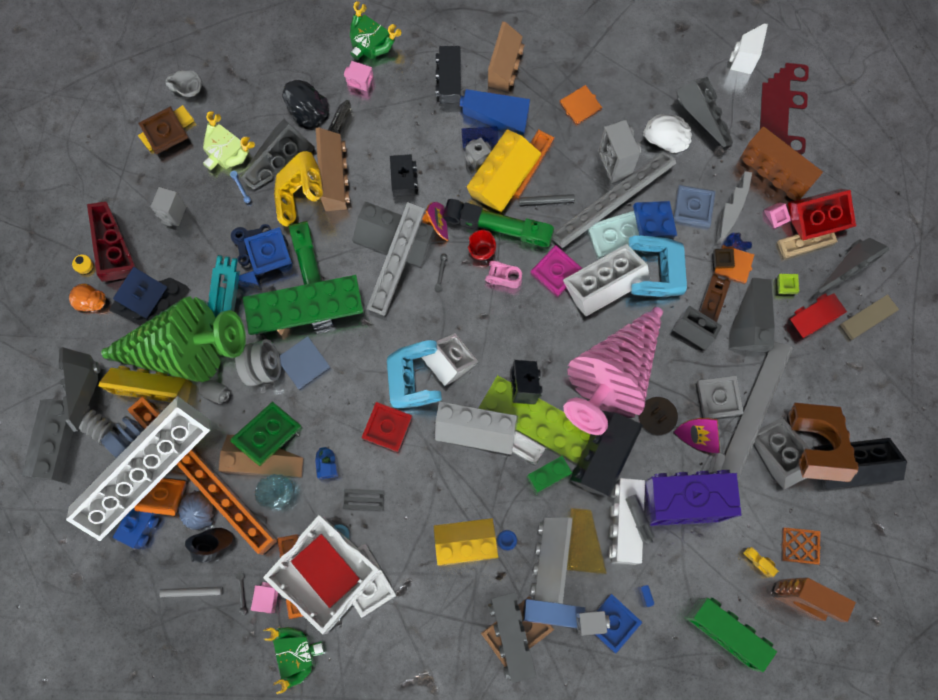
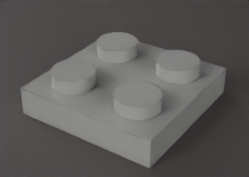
M737 376L697 381L703 418L714 419L744 414Z

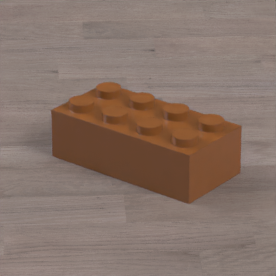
M764 126L752 138L740 157L746 165L752 166L759 175L766 177L776 188L783 190L793 200L801 199L823 173L822 170Z

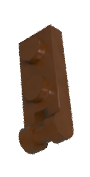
M712 274L699 312L715 322L718 321L731 282L730 279L718 278L716 274ZM715 285L721 286V290L715 288Z

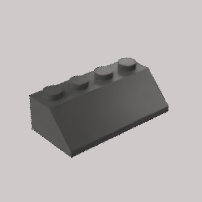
M365 201L357 219L352 241L387 255L402 215ZM421 222L406 262L422 267L435 237L433 226Z
M40 400L21 476L61 482L73 435V430L65 421L63 400Z

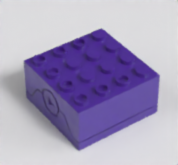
M718 470L717 473L709 474V471H698L692 475H688V472H678L667 477V473H658L645 481L644 513L650 522V526L715 523L742 516L741 507H739L741 505L737 473H730V470Z

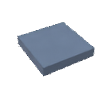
M679 185L673 216L674 221L710 227L716 191Z
M308 336L279 356L281 366L298 389H301L330 368Z

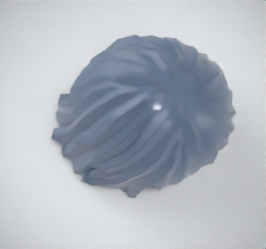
M193 490V492L183 497L178 507L179 518L183 525L193 530L212 525L213 521L211 518L214 516L212 514L213 504L201 491L196 492V490Z

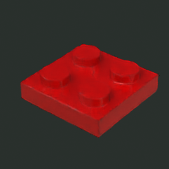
M376 402L361 438L399 452L413 416Z

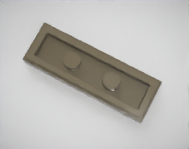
M887 294L840 324L848 337L853 340L899 309Z

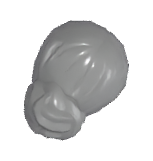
M194 71L171 73L165 81L170 90L177 91L185 97H194L200 92L202 86L199 74Z

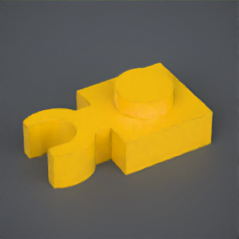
M748 547L743 552L767 577H774L779 572L775 568L776 564L770 558L761 557L753 547Z

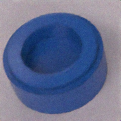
M504 530L498 535L497 544L502 550H512L517 544V537L514 532Z

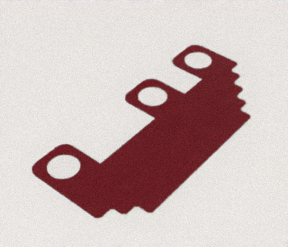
M786 63L785 68H780V73H774V78H768V83H762L760 129L764 126L790 147L793 140H800L802 148L795 151L803 154L806 149L805 138L788 135L789 107L805 109L807 107L808 95L805 92L790 91V80L807 81L809 67L804 64ZM797 67L803 68L805 76L801 78L795 76L794 70ZM795 95L803 96L804 103L802 105H796L793 102Z

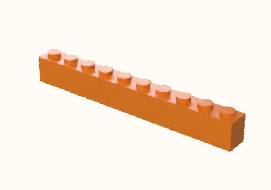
M143 396L128 409L129 413L144 429L160 414L158 409ZM193 448L177 463L178 467L257 554H265L277 542L276 538Z

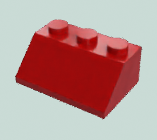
M837 189L788 202L791 222L801 240L856 227L851 190Z

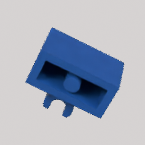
M133 508L123 518L113 538L134 549H140L147 543L149 538L147 535L151 528L153 529L157 525L159 514L135 511Z

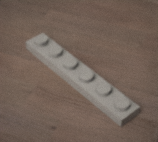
M407 202L367 306L368 310L386 316L426 209Z

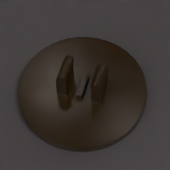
M652 397L645 401V407L639 415V421L647 432L653 435H664L676 426L678 421L677 409L666 398Z

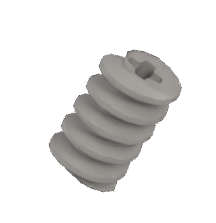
M88 406L79 429L82 433H86L88 437H92L101 446H104L100 439L110 430L115 432L113 430L114 423H108L107 418L101 420L102 415H95L96 411L90 410Z

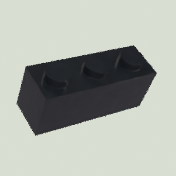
M439 46V53H436V64H439V69H436V80H439V86H436V97H439L440 104L460 103L461 46Z

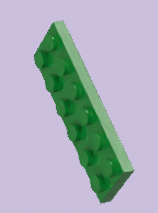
M356 275L243 297L249 335L364 313Z

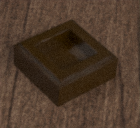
M733 248L714 249L715 269L735 267Z

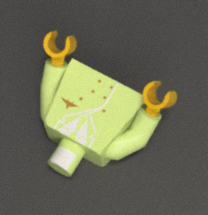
M209 111L206 116L209 123L207 124L203 149L209 157L203 164L209 170H212L217 164L221 165L224 169L242 164L249 153V149L254 148L255 143L251 141L248 143L250 137H243L240 140L220 124L216 125V122L221 120V116L216 114L213 119L214 111Z

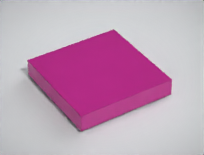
M555 245L530 273L559 297L567 288L563 279L583 268Z

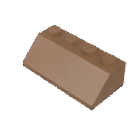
M316 128L318 167L323 190L322 204L325 211L347 210V203H350L349 192H346L349 180L344 170L348 169L347 158L343 156V152H346V142L342 141L341 135L338 133Z

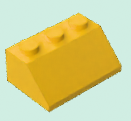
M493 518L434 525L438 566L498 559Z

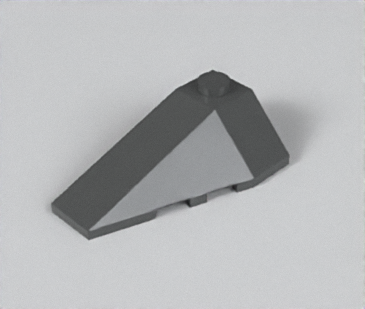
M867 238L864 241L861 239L857 240L851 245L852 249L847 252L813 294V297L817 298L873 264L887 253L890 248L871 238Z
M752 278L730 330L729 349L768 353L774 348L775 332L771 279Z

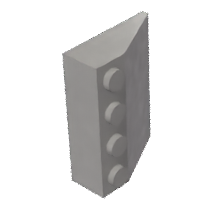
M544 518L543 523L539 522L538 534H541V543L537 542L536 554L539 555L538 563H534L533 575H536V583H532L530 594L534 596L536 601L563 604L573 518Z

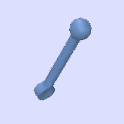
M232 171L230 173L231 178L236 181L244 196V202L249 203L251 198L247 196L238 179V173Z

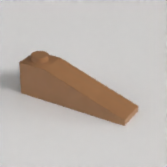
M227 435L220 452L219 472L235 475L302 478L303 457L279 448L259 467L231 442V438L234 435Z

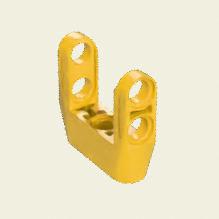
M303 151L298 153L276 175L274 189L276 214L279 223L283 226L288 227L296 219L293 193L301 186L303 193L311 201L315 202L323 195L320 170L311 152ZM310 189L315 192L316 196L311 193ZM281 198H283V199L287 202L288 205H286L285 203H283V201H282ZM284 214H286L290 220H287L284 217Z

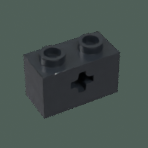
M412 154L390 156L393 197L415 196V189H418V180L414 178L413 172H417L416 161L412 160Z
M514 360L510 369L513 403L536 404L543 391L542 386L539 384L541 371L538 369L537 361Z

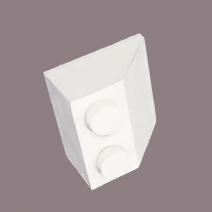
M762 24L742 36L740 42H736L734 51L731 52L729 62H732L730 70L747 74L753 72L762 53L768 24Z
M455 333L436 341L437 351L434 354L421 357L444 386L456 381L478 363V360Z

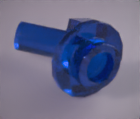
M733 232L726 238V247H735L737 249L752 248V242L742 241L740 232L736 234Z

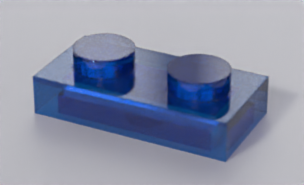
M497 126L461 128L463 148H466L470 141L482 138L484 142H488L490 147L495 146L499 141Z

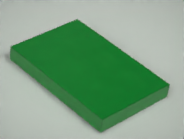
M272 401L231 438V442L260 467L301 429V425Z

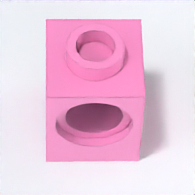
M351 61L350 66L346 67L344 72L347 85L368 91L373 79L372 67Z
M262 582L261 586L255 585L251 611L275 613L278 592L269 583Z

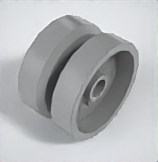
M268 339L254 342V344H245L241 355L235 357L238 375L247 386L251 387L263 382L276 381L281 374V362L275 345Z

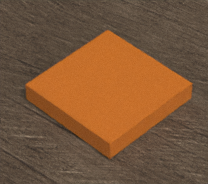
M162 478L134 507L135 511L175 516L186 488V481Z

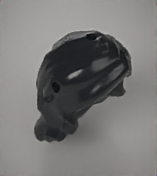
M293 80L285 84L282 97L287 109L293 114V119H295L296 123L310 128L313 125L317 126L318 123L321 124L323 119L327 118L329 112L327 109L328 99L319 94L314 86L302 80Z

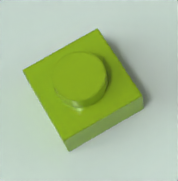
M779 274L777 276L778 294L799 293L798 274Z

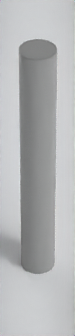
M222 587L160 589L159 594L160 597L222 595Z

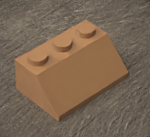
M503 21L488 68V87L509 92L510 85H514L516 75L513 74L519 68L520 59L518 57L519 54H523L525 44H522L523 36Z

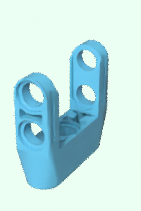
M641 235L630 237L629 247L633 250L660 252L661 282L642 281L632 284L631 293L634 295L656 297L684 295L687 289L683 243L662 237Z
M422 341L402 347L388 356L390 403L394 408L418 407L442 400L441 391L424 390L415 393L413 359L434 354L437 351L436 341Z

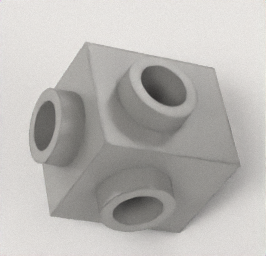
M482 138L472 140L466 146L465 158L477 170L481 167L492 149L489 143L484 142Z

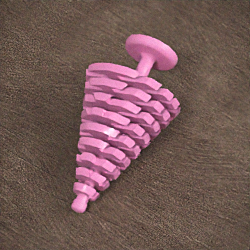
M654 307L651 312L644 313L641 317L635 319L632 324H627L615 334L608 336V339L601 341L590 350L585 351L570 361L568 365L570 367L567 369V372L570 376L571 384L578 386L575 390L582 397L590 399L587 401L577 397L570 398L563 406L565 415L576 427L589 434L601 435L608 428V420L602 411L615 412L627 418H634L635 414L640 415L643 412L657 345L656 339L661 326L660 317L663 315L661 308Z

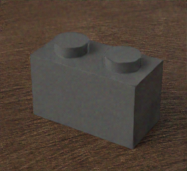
M688 306L679 317L673 331L706 350L716 339L722 325L693 307Z

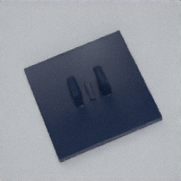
M133 267L113 299L147 319L167 289V286Z

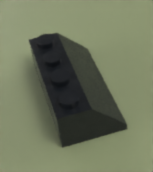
M603 411L608 420V428L601 435L590 434L589 441L581 453V458L573 469L570 481L586 491L609 497L643 425L618 413Z
M891 438L850 442L854 448L855 461L858 463V472L854 475L851 482L820 479L825 489L904 480L907 460ZM832 444L813 446V450L831 451L834 450Z

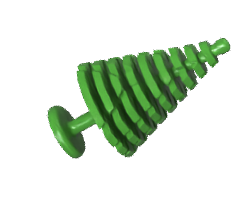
M189 296L162 311L159 315L154 316L151 320L146 321L126 336L111 343V346L103 348L101 355L104 359L111 358L116 362L171 374V376L195 382H205L210 380L208 376L213 377L217 372L215 368H219L221 361L217 355L223 354L229 358L241 355L246 343V334L241 318L236 312L231 310L223 311L215 318L212 310L203 300L197 297L192 299Z

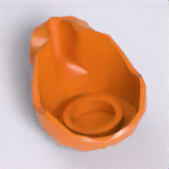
M83 283L73 287L69 294V301L71 306L77 311L100 310L105 305L106 297L102 291Z

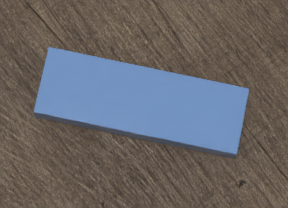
M526 599L523 621L577 628L576 613L585 612L586 607Z

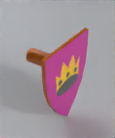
M432 202L427 206L422 223L433 226L440 237L449 241L447 223L442 218L445 206L438 202Z
M696 418L684 422L674 430V433L688 445L701 451L720 453L718 419Z

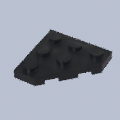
M172 278L158 281L167 286V289L147 319L117 301L113 302L109 311L140 326L180 301L186 293L188 286Z

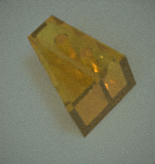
M570 508L568 517L573 519L567 571L607 574L591 510Z

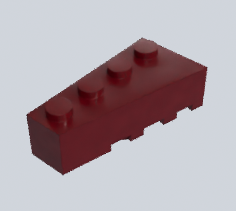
M105 201L87 204L97 276L102 282L126 278L132 268H136V265L108 203Z

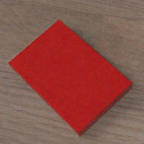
M320 534L290 561L329 608H332L360 580L359 576L323 534Z

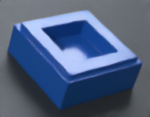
M649 586L638 587L643 606H654L655 603Z

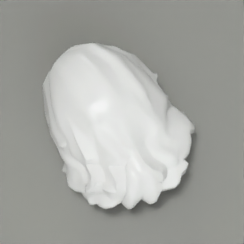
M670 114L656 115L648 121L643 131V136L650 143L656 144L670 153L684 151L691 143V127L679 116Z

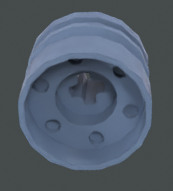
M126 415L122 418V421L127 427L119 422L116 424V427L121 432L119 435L110 430L100 439L101 443L115 458L145 430L139 422Z

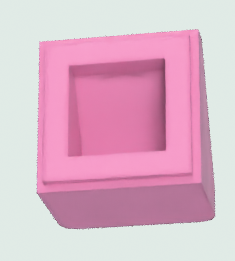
M779 202L764 209L773 228L791 221L785 203Z

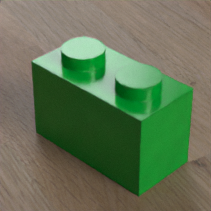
M560 456L528 474L526 478L537 495L569 477L572 471L563 456Z

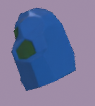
M327 447L319 448L315 457L317 478L321 480L338 477L337 460L334 452Z

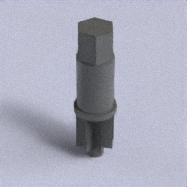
M637 494L626 498L625 500L642 542L646 541L647 544L653 543L652 538L655 536Z

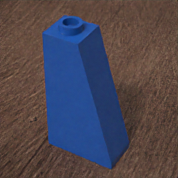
M465 90V96H461L460 107H463L464 115L504 133L508 129L524 137L530 99Z

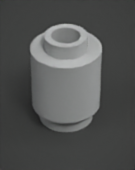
M213 380L202 382L199 388V394L203 398L218 404L228 400L230 391H228V386Z

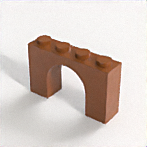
M794 403L788 415L791 429L818 433L827 438L834 447V450L831 451L805 449L799 459L802 478L851 482L854 475L858 472V463L854 458V448L850 443V433L846 428V418L842 413L841 407Z
M808 577L782 579L778 581L774 592H776L774 598L818 621H826L827 616H830L839 622H848L856 604L855 601Z

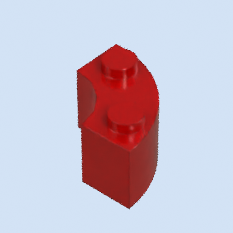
M825 293L816 299L817 302L806 309L803 306L794 312L795 316L790 320L802 338L811 335L847 313V310L835 293L829 296Z

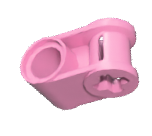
M490 261V270L488 276L485 277V281L510 288H517L521 285L522 272L518 267L506 265L498 261ZM514 274L518 276V279L511 280L509 276Z

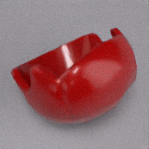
M483 229L471 234L468 246L469 253L474 259H489L496 251V241L491 232Z

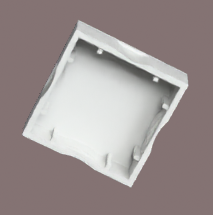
M318 515L301 534L293 548L284 554L263 578L280 595L291 601L322 634H327L382 570L325 517ZM320 534L325 536L360 578L359 583L332 608L325 604L290 562Z

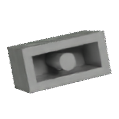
M161 187L158 188L151 204V209L155 212V215L159 217L161 223L167 226H172V224L179 226L187 207L177 192Z
M605 611L576 613L579 635L607 633V628H610L609 615H605Z

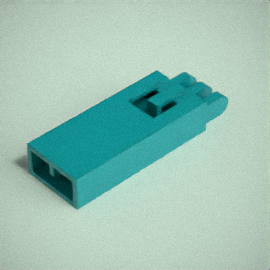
M217 256L216 267L212 271L208 307L212 310L215 318L220 312L235 310L240 271H236L237 258H232L230 265V257L225 256L224 263H222L223 256ZM221 275H225L222 283H227L226 288L220 287Z

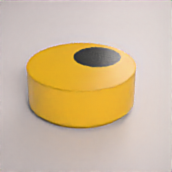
M78 255L74 258L72 267L79 274H87L93 268V261L86 255Z

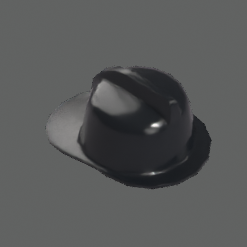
M212 528L190 536L185 541V547L190 552L192 562L206 563L212 561L219 551L231 545L233 535L227 529Z

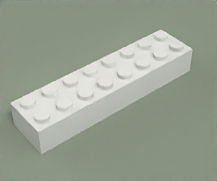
M177 396L69 506L66 520L101 541L210 431V420Z

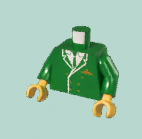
M356 1L353 6L356 13L353 15L350 27V39L354 47L350 52L351 56L359 60L364 54L368 58L373 59L375 56L388 53L395 41V37L401 35V29H397L394 33L396 25H390L387 30L365 14L362 16L361 13H364L367 7L365 4H362V8L359 10L360 2Z
M291 627L266 628L263 630L271 632L270 638H265L264 640H273L281 680L274 682L273 686L280 684L282 689L276 694H281L287 688L302 683L311 673L312 666L315 665L314 656L325 653L323 642L311 644L309 636H305L303 631Z

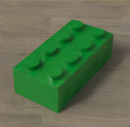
M708 597L698 598L685 618L751 670L764 672L777 653L772 648L774 644L764 637L761 639L755 635L756 630L748 624L743 625L737 621L739 617L729 610L726 612L720 608L722 604L712 597L710 599Z

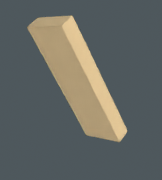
M830 233L807 240H801L799 235H794L778 240L777 244L783 259L836 244L838 241L835 233Z

